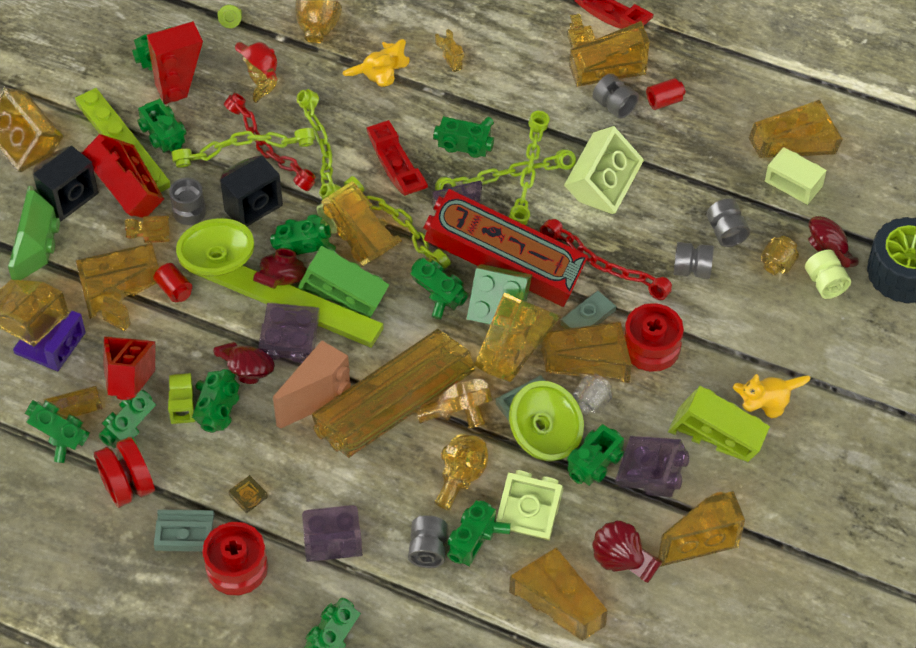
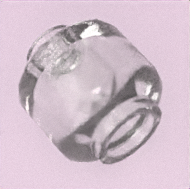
M597 374L585 376L573 391V397L583 414L588 415L589 412L600 414L612 399L613 393L610 390L612 386L606 379Z

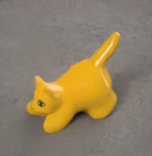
M400 39L395 44L382 42L384 49L379 52H372L364 59L362 64L346 69L342 74L344 76L365 74L370 81L377 83L380 87L392 85L395 80L394 70L407 67L410 61L409 57L404 55L406 40Z
M755 374L746 384L735 383L733 389L743 398L744 403L742 406L746 411L753 412L762 408L765 414L772 419L784 413L785 407L790 402L791 390L805 385L810 381V376L806 375L789 380L768 377L760 381L759 375Z

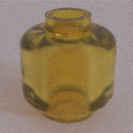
M786 236L772 238L760 256L765 264L763 268L772 275H777V273L787 274L799 257L797 244Z

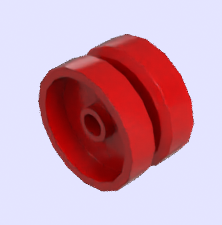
M650 303L636 307L628 315L625 323L624 355L632 365L641 370L654 372L671 367L678 360L684 332L682 319L676 311L666 305Z
M131 437L117 442L116 452L119 460L108 447L94 452L101 480L118 508L132 502L133 495L130 485L135 494L141 498L155 492L147 465Z
M229 522L216 527L205 539L202 550L205 569L209 582L216 590L226 595L240 596L252 592L261 585L267 575L268 561L263 537L255 527L244 522Z

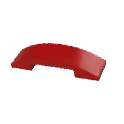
M574 0L596 18L624 30L639 31L654 17L653 13L636 4L629 8L616 0Z
M390 120L366 127L379 161L401 194L406 196L428 188V184L418 168L415 169L401 147L399 135Z

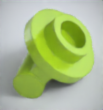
M224 5L218 11V21L225 28H234L241 22L242 11L235 5Z

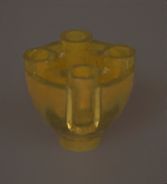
M296 0L295 15L301 30L305 34L304 39L310 43H322L324 37L335 28L340 19L341 4L337 0Z

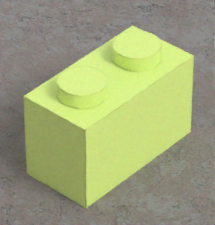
M783 147L768 165L765 182L808 205L823 187L827 170L801 157L796 152Z

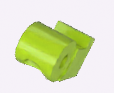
M191 373L169 375L168 411L171 424L195 422L192 418L195 408ZM189 411V413L184 416H179L175 413Z

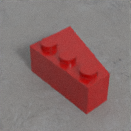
M194 21L147 35L154 81L164 105L179 101L188 96L203 44Z
M99 134L82 152L92 162L94 172L128 215L146 219L164 200L163 195L133 144Z
M104 336L103 367L108 395L116 396L120 400H129L136 397L155 372L156 341Z

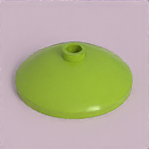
M224 218L210 219L199 222L187 229L177 242L176 253L180 264L188 271L203 276H220L235 271L249 260L254 251V238L249 228L238 221Z
M536 381L520 389L512 400L509 411L510 427L516 441L528 454L543 461H558L569 456L579 446L584 432L583 415L577 401L565 388L549 381Z

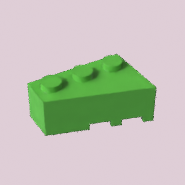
M321 246L298 288L325 300L328 299L339 303L342 307L371 318L390 284L384 282L381 277L363 270L358 264L342 258L334 250Z

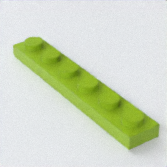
M97 88L75 97L76 105L99 134L135 146L160 192L171 187L170 180Z

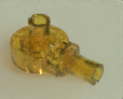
M473 379L449 387L446 393L440 395L438 401L415 407L420 424L439 417H443L448 421L450 420V413L464 410L470 429L485 424L479 405L493 401V397L487 382L482 379Z
M459 434L443 448L441 458L444 461L445 468L441 475H443L444 484L434 502L440 508L450 511L460 489L467 490L471 481L477 480L483 474L488 461V450L486 442L478 436Z

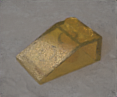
M11 279L0 289V329L33 347L69 314L63 292L45 282Z
M734 491L712 494L662 534L658 558L662 561L660 567L739 547L745 518Z

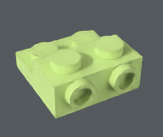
M516 470L515 474L508 472L496 522L511 523V532L550 541L563 493V486L558 484L559 480L543 477L542 480L531 478L532 474L525 471Z

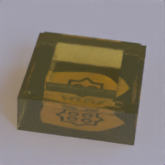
M250 475L228 491L229 496L246 514L268 498L267 492Z

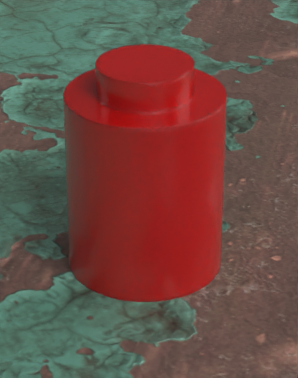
M673 78L647 87L646 95L651 108L657 110L683 101V96L685 95L683 83Z
M174 263L162 265L154 274V281L172 302H183L190 297L193 286Z

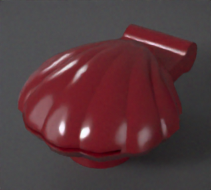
M814 216L809 220L808 225L811 236L808 238V241L818 252L823 250L834 251L844 268L856 267L858 265V258L853 257L848 251V239L843 229L836 222L822 216Z
M281 248L261 259V270L255 273L253 281L275 289L277 285H289L301 281L307 268L301 260L296 258L294 251Z
M235 342L214 347V355L226 360L229 370L237 375L238 380L242 383L256 384L260 378L267 377L274 371L275 363L273 359L258 348L237 346Z
M618 520L605 523L595 533L592 543L594 557L605 570H612L613 572L630 570L643 581L649 583L662 564L659 558L642 548L639 532L629 523Z

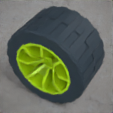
M915 217L896 218L882 225V228L875 235L867 265L868 278L876 290L893 301L908 304L916 303Z

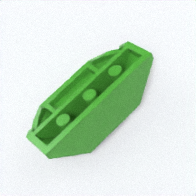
M28 186L8 265L12 282L18 283L48 264L50 253L53 254L55 250L54 235L59 232L60 220L56 218L52 205L34 186Z

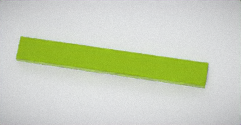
M243 265L233 272L220 276L195 274L370 348L373 347L384 329V325L381 322L294 286L277 285L273 289L255 282L253 277L257 271Z

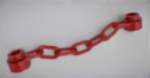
M238 93L229 95L224 102V106L234 114L243 115L246 131L260 135L253 112L248 111L245 107V98ZM247 118L252 119L253 127H249ZM255 141L256 148L263 157L274 159L278 162V166L281 169L294 171L297 174L293 179L294 183L305 191L311 190L315 184L316 176L310 170L302 169L298 165L297 160L292 157H280L274 153L272 146L265 141ZM265 144L269 150L265 153L260 146ZM285 160L292 161L290 167L282 165L285 164Z
M549 219L540 227V233L555 240L559 238L574 249L576 248L572 243L575 239L580 245L576 250L582 253L585 251L592 256L586 260L590 265L625 280L642 282L649 286V293L656 300L662 301L671 293L672 284L666 277L655 278L642 271L626 269L596 256L584 246L577 236L563 229L559 220ZM562 232H563L564 234H566V235H568V236L565 238V237H563L561 234H562ZM597 260L606 264L605 268L596 264ZM612 269H619L622 271V274L614 272ZM629 273L638 274L639 278L629 277ZM649 278L653 282L649 283L646 281V279Z

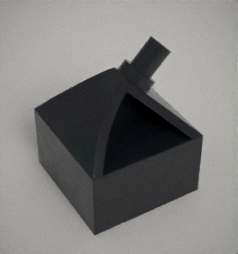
M73 146L55 151L34 167L33 177L36 189L52 205L55 216L59 218L60 222L99 194L92 162Z
M262 155L242 160L223 171L220 184L224 211L232 220L248 227L283 206L280 174Z

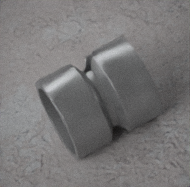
M611 73L604 76L597 83L592 96L603 107H607L608 111L618 119L629 115L639 100V95L628 85H624L622 80Z
M193 178L176 180L169 190L173 216L180 224L194 225L200 222L206 213L202 185Z
M720 200L707 210L706 216L721 246H736L745 241L750 235V229L744 217L741 216V210L735 200Z
M677 242L674 275L688 277L691 272H694L695 277L710 279L714 246L702 244L697 249H694L692 243Z
M419 516L412 521L408 560L415 566L436 568L444 563L446 548L443 544L447 540L448 524L443 519L435 516Z

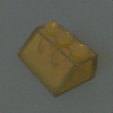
M4 87L0 93V151L17 172H23L54 153L64 136L26 91Z

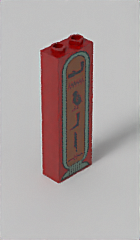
M448 189L445 197L439 196L433 210L437 211L435 216L429 215L423 229L427 230L424 238L425 241L476 266L482 264L531 274L530 292L561 307L565 306L588 255L451 189Z

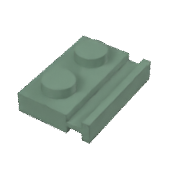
M158 510L154 538L155 551L202 552L204 541L214 528V511Z

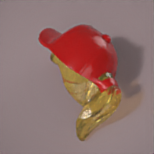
M238 42L235 45V50L243 55L242 60L247 64L248 73L257 85L253 92V101L257 103L261 98L269 94L277 84L278 78L275 73L277 58L274 53L275 51L262 42H257L250 46Z

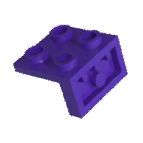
M71 311L66 319L60 320L40 312L13 348L14 354L58 372L86 333L82 315Z

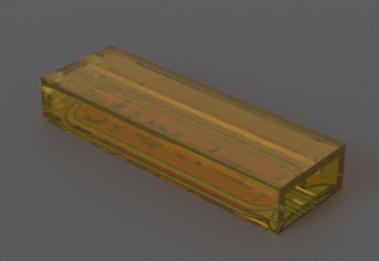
M436 329L311 414L315 424L313 430L321 440H327L336 452L340 451L350 458L473 373L475 367L471 353L447 334Z

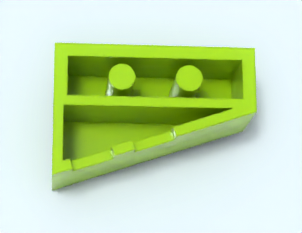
M699 385L678 408L668 433L676 435L677 431L692 436V442L700 444L701 440L716 445V450L749 462L759 453L770 426L762 422L760 418L743 411L736 404L717 396L712 390Z

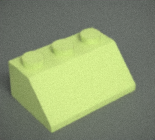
M615 126L593 132L564 186L580 203L614 214L618 210L644 159Z

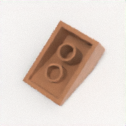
M321 341L273 396L276 426L279 428L288 426L335 404L341 396L344 397L351 387L348 355Z

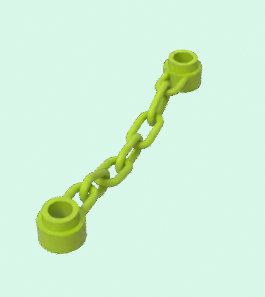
M309 89L301 90L297 95V103L303 108L305 117L314 128L316 140L323 154L320 170L322 186L319 195L323 201L330 198L334 200V195L342 191V188L332 181L333 168L331 166L333 161L331 147L324 126L314 114L319 96L316 92ZM317 131H322L324 139L319 138ZM324 145L327 146V150H328V151H326V152H325V149H324Z
M540 110L532 112L528 122L530 127L529 138L532 140V143L528 144L526 150L529 164L528 167L522 170L520 185L523 187L521 198L515 201L509 214V218L524 225H527L530 218L528 201L525 197L527 189L531 188L534 184L536 174L532 168L533 162L540 155V146L537 142L542 140L543 132L547 129L550 121L548 114ZM537 148V150H536V156H535V153H534V152H532V153H531V156H530V149H531L532 151H535V149ZM526 171L527 174L532 172L530 184L527 181L524 183Z
M303 128L294 132L295 137L287 138L285 135L275 132H268L266 135H254L251 131L237 132L232 134L228 140L220 143L217 141L209 143L197 154H192L191 149L172 151V160L177 168H184L190 166L193 160H210L224 147L246 145L253 141H265L267 144L279 148H284L288 144L299 143V147H308L314 144L315 133L313 128ZM249 135L247 136L248 141L237 142L238 139L234 138L236 136ZM270 135L283 138L281 144L271 142L272 137ZM215 145L214 148L217 150L207 157V154L203 152Z
M561 149L554 156L546 157L543 162L533 164L532 168H544L545 170L561 168L569 170L575 165L576 156L570 150ZM568 155L570 161L568 164H564L563 158ZM554 159L556 165L547 167L550 165L547 161ZM529 161L511 164L509 169L501 171L495 168L479 172L477 177L471 179L467 177L455 179L441 177L435 184V190L440 196L445 197L447 192L443 191V186L447 183L451 185V190L460 192L467 190L471 184L477 182L482 185L495 182L502 175L521 176L522 172L514 173L516 172L514 167L527 165L526 167H528ZM494 172L492 176L495 178L483 181L484 177L482 175ZM463 181V185L466 186L457 188L455 182Z
M351 176L344 182L342 190L345 188L352 189L362 201L364 207L379 211L383 210L392 215V218L401 226L407 227L413 234L412 241L415 250L429 258L428 262L434 260L444 270L451 264L450 259L442 250L436 249L433 253L429 250V244L424 240L425 234L415 229L412 225L413 218L403 209H395L389 206L382 198L365 196L363 194L365 191L363 185L354 176ZM368 199L378 201L379 207L369 205ZM399 212L409 220L406 219L405 223L397 218L399 217ZM421 236L425 246L421 245L419 249L416 239H420Z

